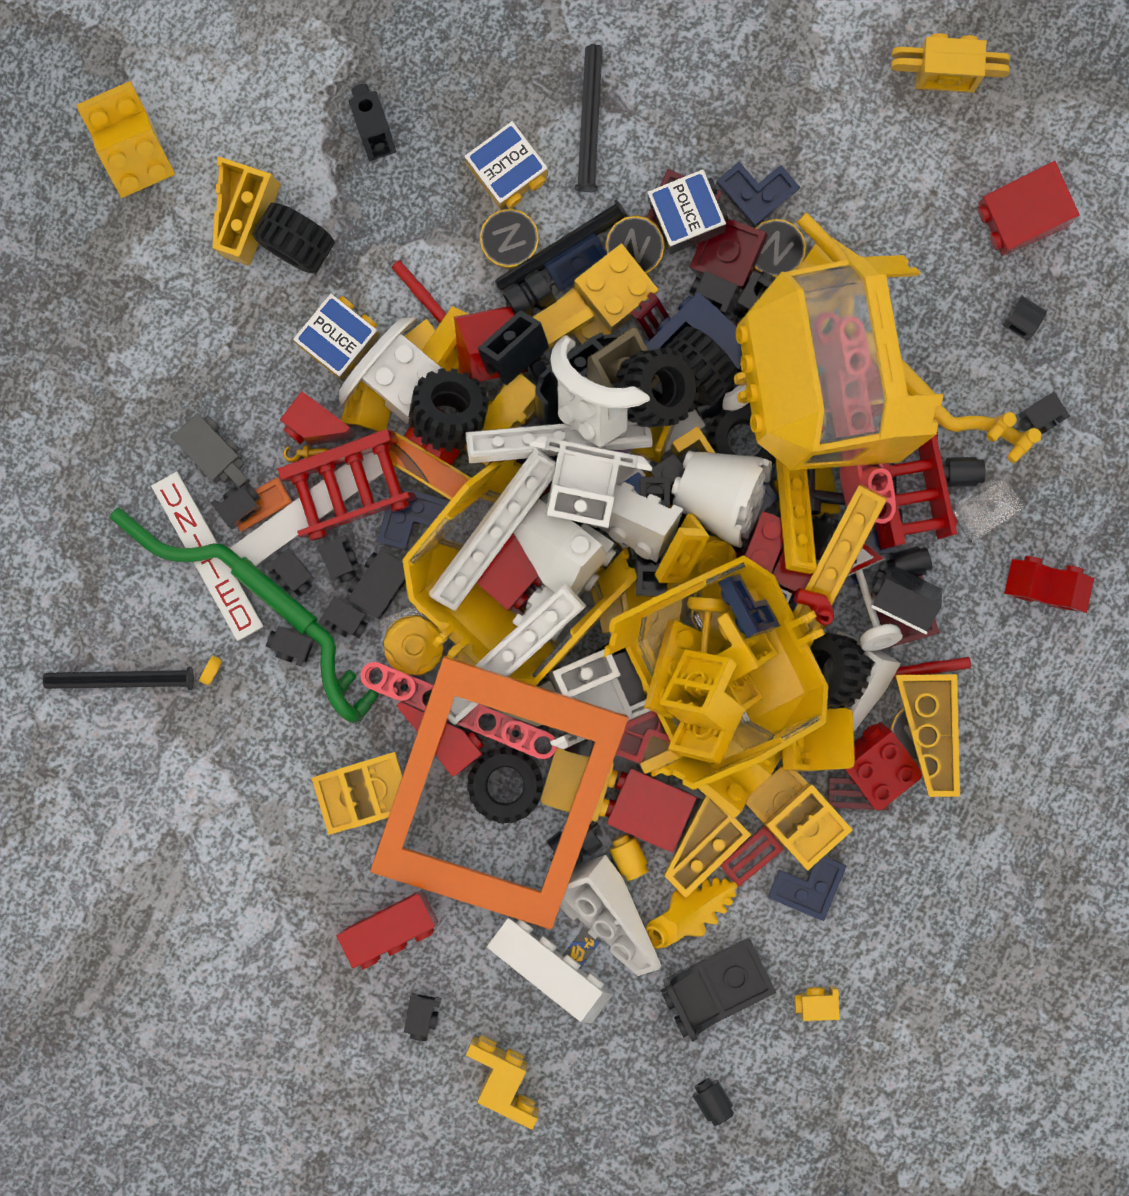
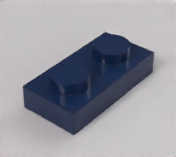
M592 234L545 263L544 267L551 279H554L556 288L561 292L574 284L576 278L607 254L598 237Z

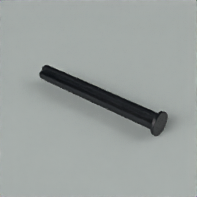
M590 44L585 48L578 184L574 187L575 190L580 192L598 191L595 180L603 48L596 44Z
M617 199L614 200L613 206L497 278L495 283L500 292L511 284L517 283L520 285L529 273L536 269L539 272L544 270V264L590 235L595 234L597 236L623 218L628 217L622 205Z
M188 666L187 670L56 672L43 674V687L45 689L187 687L188 690H192L194 685L192 666Z

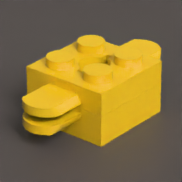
M936 33L926 37L921 48L899 46L892 49V58L894 60L891 61V69L894 71L916 72L915 89L974 93L984 76L1002 78L1010 75V67L1008 66L1010 55L1008 53L986 52L987 40H978V37L973 35H965L958 39L948 38L947 34Z

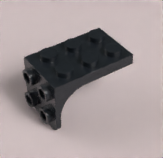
M749 937L663 979L665 987L660 989L670 1010L676 1008L679 1014L674 1019L683 1038L689 1035L692 1042L697 1040V1036L713 1024L776 993Z

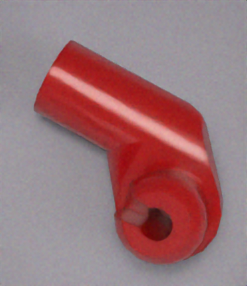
M802 588L797 589L794 597L795 603L809 606L811 611L814 610L817 616L815 619L821 625H829L833 622L834 610L826 595Z

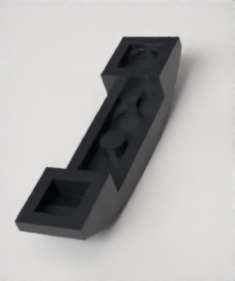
M640 477V495L646 498L649 494L661 498V505L670 508L671 478ZM668 547L657 563L651 559L642 558L637 554L636 596L656 597L667 591V583H660L655 573Z

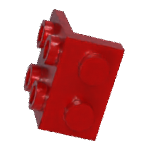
M881 722L866 728L863 735L854 742V766L851 769H842L852 778L872 807L878 811L885 808L922 778L920 768L892 730Z

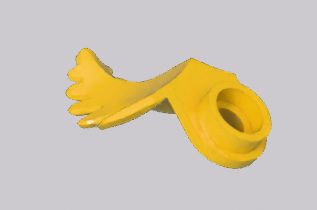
M716 877L712 880L711 885L709 880L705 879L702 882V889L700 890L697 887L686 898L678 890H675L672 893L668 911L654 918L646 925L645 929L653 948H665L679 941L684 936H704L706 933L704 923L717 924L718 918L715 912L725 914L728 909L724 904L728 906L733 904L731 897L737 896L735 893L737 884L729 882L726 878H723L721 883Z

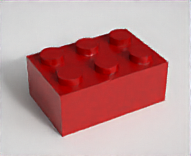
M422 889L343 929L336 937L352 969L360 965L361 969L364 970L379 962L381 954L388 952L389 956L405 949V946L408 945V940L415 938L416 942H419L431 936L435 931L434 927L439 921Z

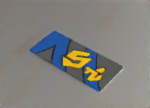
M585 927L582 928L562 955L565 957L567 954L581 965L579 969H581L601 942V939L598 937L594 939L589 935V930Z

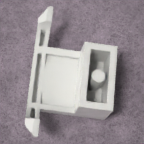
M416 317L399 319L369 350L340 388L339 406L342 407L362 380L386 400L385 406L406 424L409 423L410 417L408 416L415 385L418 384V380L421 377L426 378L428 372L438 373V369H442L402 335L417 321Z
M565 335L555 344L550 358L552 371L558 380V417L565 424H569L577 430L583 438L590 440L601 448L627 431V408L642 405L650 401V398L646 393L634 386L609 388L593 383L586 377L581 376L567 359L568 352L575 346V341Z
M540 436L530 442L529 445L558 452L545 513L548 516L608 528L615 498L613 493L619 465L652 471L651 465L642 456L605 450L546 436Z
M604 650L548 674L556 693L629 716L628 720L651 711L644 708L646 700L629 706L617 678L621 675L612 654L603 658ZM568 733L550 741L553 746L565 749L586 738Z

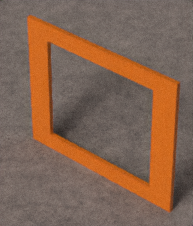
M444 656L370 872L552 930L629 716ZM455 696L595 741L541 891L403 847Z

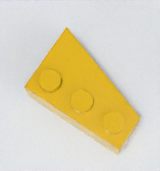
M217 156L219 174L218 184H216L217 210L214 211L212 248L224 258L250 266L259 244L252 233L270 203L275 202L281 183L270 173Z
M521 373L508 385L503 384L499 389L500 393L493 401L490 400L488 403L482 431L520 428L522 424L526 426L536 415V386ZM491 461V462H480V463H481L484 467H487V466H488L489 464H491L493 461Z
M705 796L664 872V876L686 898L751 834L736 818L730 816L714 801Z

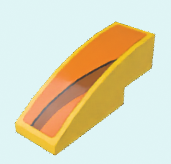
M396 433L399 443L391 445V450L389 451L393 466L425 487L451 501L460 488L471 479V477Z

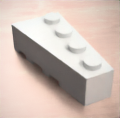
M626 482L615 484L613 493L615 498L609 527L588 525L602 529L614 541L625 543L633 548L642 558L651 559L657 563L676 535L683 508L673 505L671 509L660 504L661 498L649 494L647 498L636 493L634 486Z
M508 918L487 948L577 1020L583 1023H593L613 994L603 987L604 983L591 973L587 975L579 969L581 965L567 954L564 957L555 950L557 946L544 936L540 939L532 933L534 928L529 923L519 919L516 921Z

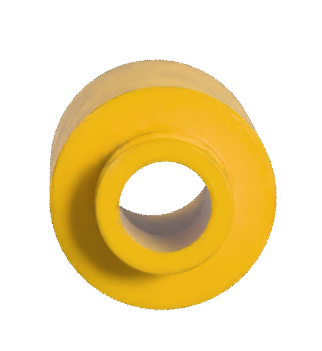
M624 834L612 840L613 846L609 848V851L621 876L624 875L626 880L630 881L649 871L646 866L648 861L635 836L629 837L628 834Z

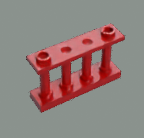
M877 426V431L879 434L880 426ZM938 431L934 437L918 448L920 460L894 465L889 463L883 464L884 469L888 470L892 477L923 472L926 489L902 494L895 493L896 512L893 518L883 524L875 522L881 550L906 544L905 535L933 530L936 531L937 540L957 535V520L952 511L937 441ZM929 501L932 519L904 524L901 522L899 506ZM885 503V505H884V507H883V509H882V511H881L879 517H882V516L886 513V510H887L886 503Z
M385 429L277 468L281 480L292 482V485H296L309 527L298 530L299 537L309 538L310 541L318 540L327 536L326 531L390 508L392 512L403 510L409 507L410 501L417 499L415 493H402L389 454L390 446L399 443L395 431ZM371 452L378 456L391 498L377 503L374 502L361 462L364 460L363 455ZM344 462L351 467L363 504V508L347 513L334 473L336 465ZM319 472V475H323L336 515L335 518L321 523L307 483L309 480L308 475Z

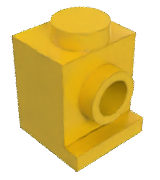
M829 986V992H825L824 987L806 988L807 993L794 995L795 1013H800V1018L803 1021L840 1020L839 991L836 986Z

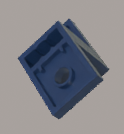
M699 292L693 297L688 296L678 307L679 312L672 319L670 317L666 318L657 328L658 333L651 340L647 338L643 341L648 350L665 348L686 326L694 327L712 338L732 360L737 372H742L740 365L742 356L741 345L736 340L737 326Z

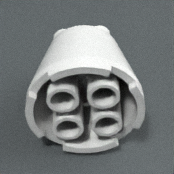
M688 451L683 463V468H685L682 478L677 477L672 487V494L675 495L673 505L683 508L682 513L686 516L687 514L695 515L704 528L728 544L741 548L743 543L741 538H749L764 503L762 499L766 486L763 483L770 481L772 462L756 456Z

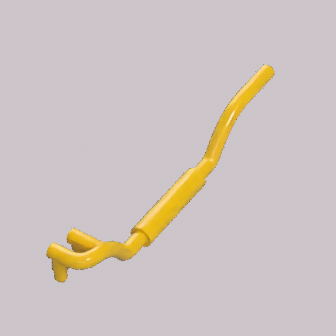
M807 212L796 221L805 233L829 256L833 263L849 260L842 248ZM844 296L843 318L856 317L859 319V296ZM851 322L846 327L855 336L857 327ZM866 327L871 353L877 361L873 334ZM902 359L908 396L936 394ZM943 406L935 407L934 419L946 430L953 432L965 430L987 431V438L991 442L997 441L1001 437L1013 444L1014 448L1007 456L1011 463L1017 462L1035 443L1041 440L1042 435L1037 428L1024 432L1013 428L1012 426H1014L1017 419L1012 412H1007L994 418L986 416L954 417Z

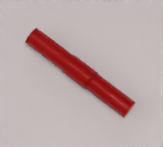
M401 260L395 262L391 267L394 272L407 285L421 304L441 323L446 316V312Z
M969 657L901 666L897 669L895 675H933L942 672L970 669L971 661Z

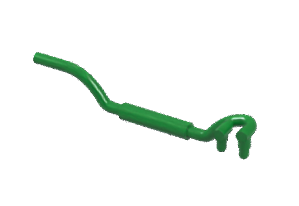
M120 507L111 513L109 518L155 556L174 562H197L218 558L232 569L231 574L302 635L307 633L321 646V678L330 704L349 723L356 725L363 720V717L372 708L371 705L376 701L379 694L370 689L354 706L346 701L344 695L349 689L350 684L356 679V674L351 670H347L340 679L336 678V645L333 637L316 622L317 617L306 610L273 582L247 557L241 558L227 546L217 543L193 548L170 546L156 539Z

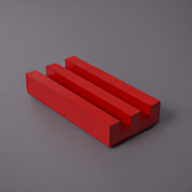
M763 826L741 844L720 866L739 887L781 853L784 848L770 831ZM763 835L767 837L763 843L731 869L728 867L729 863ZM771 844L775 847L742 876L737 878L735 873Z

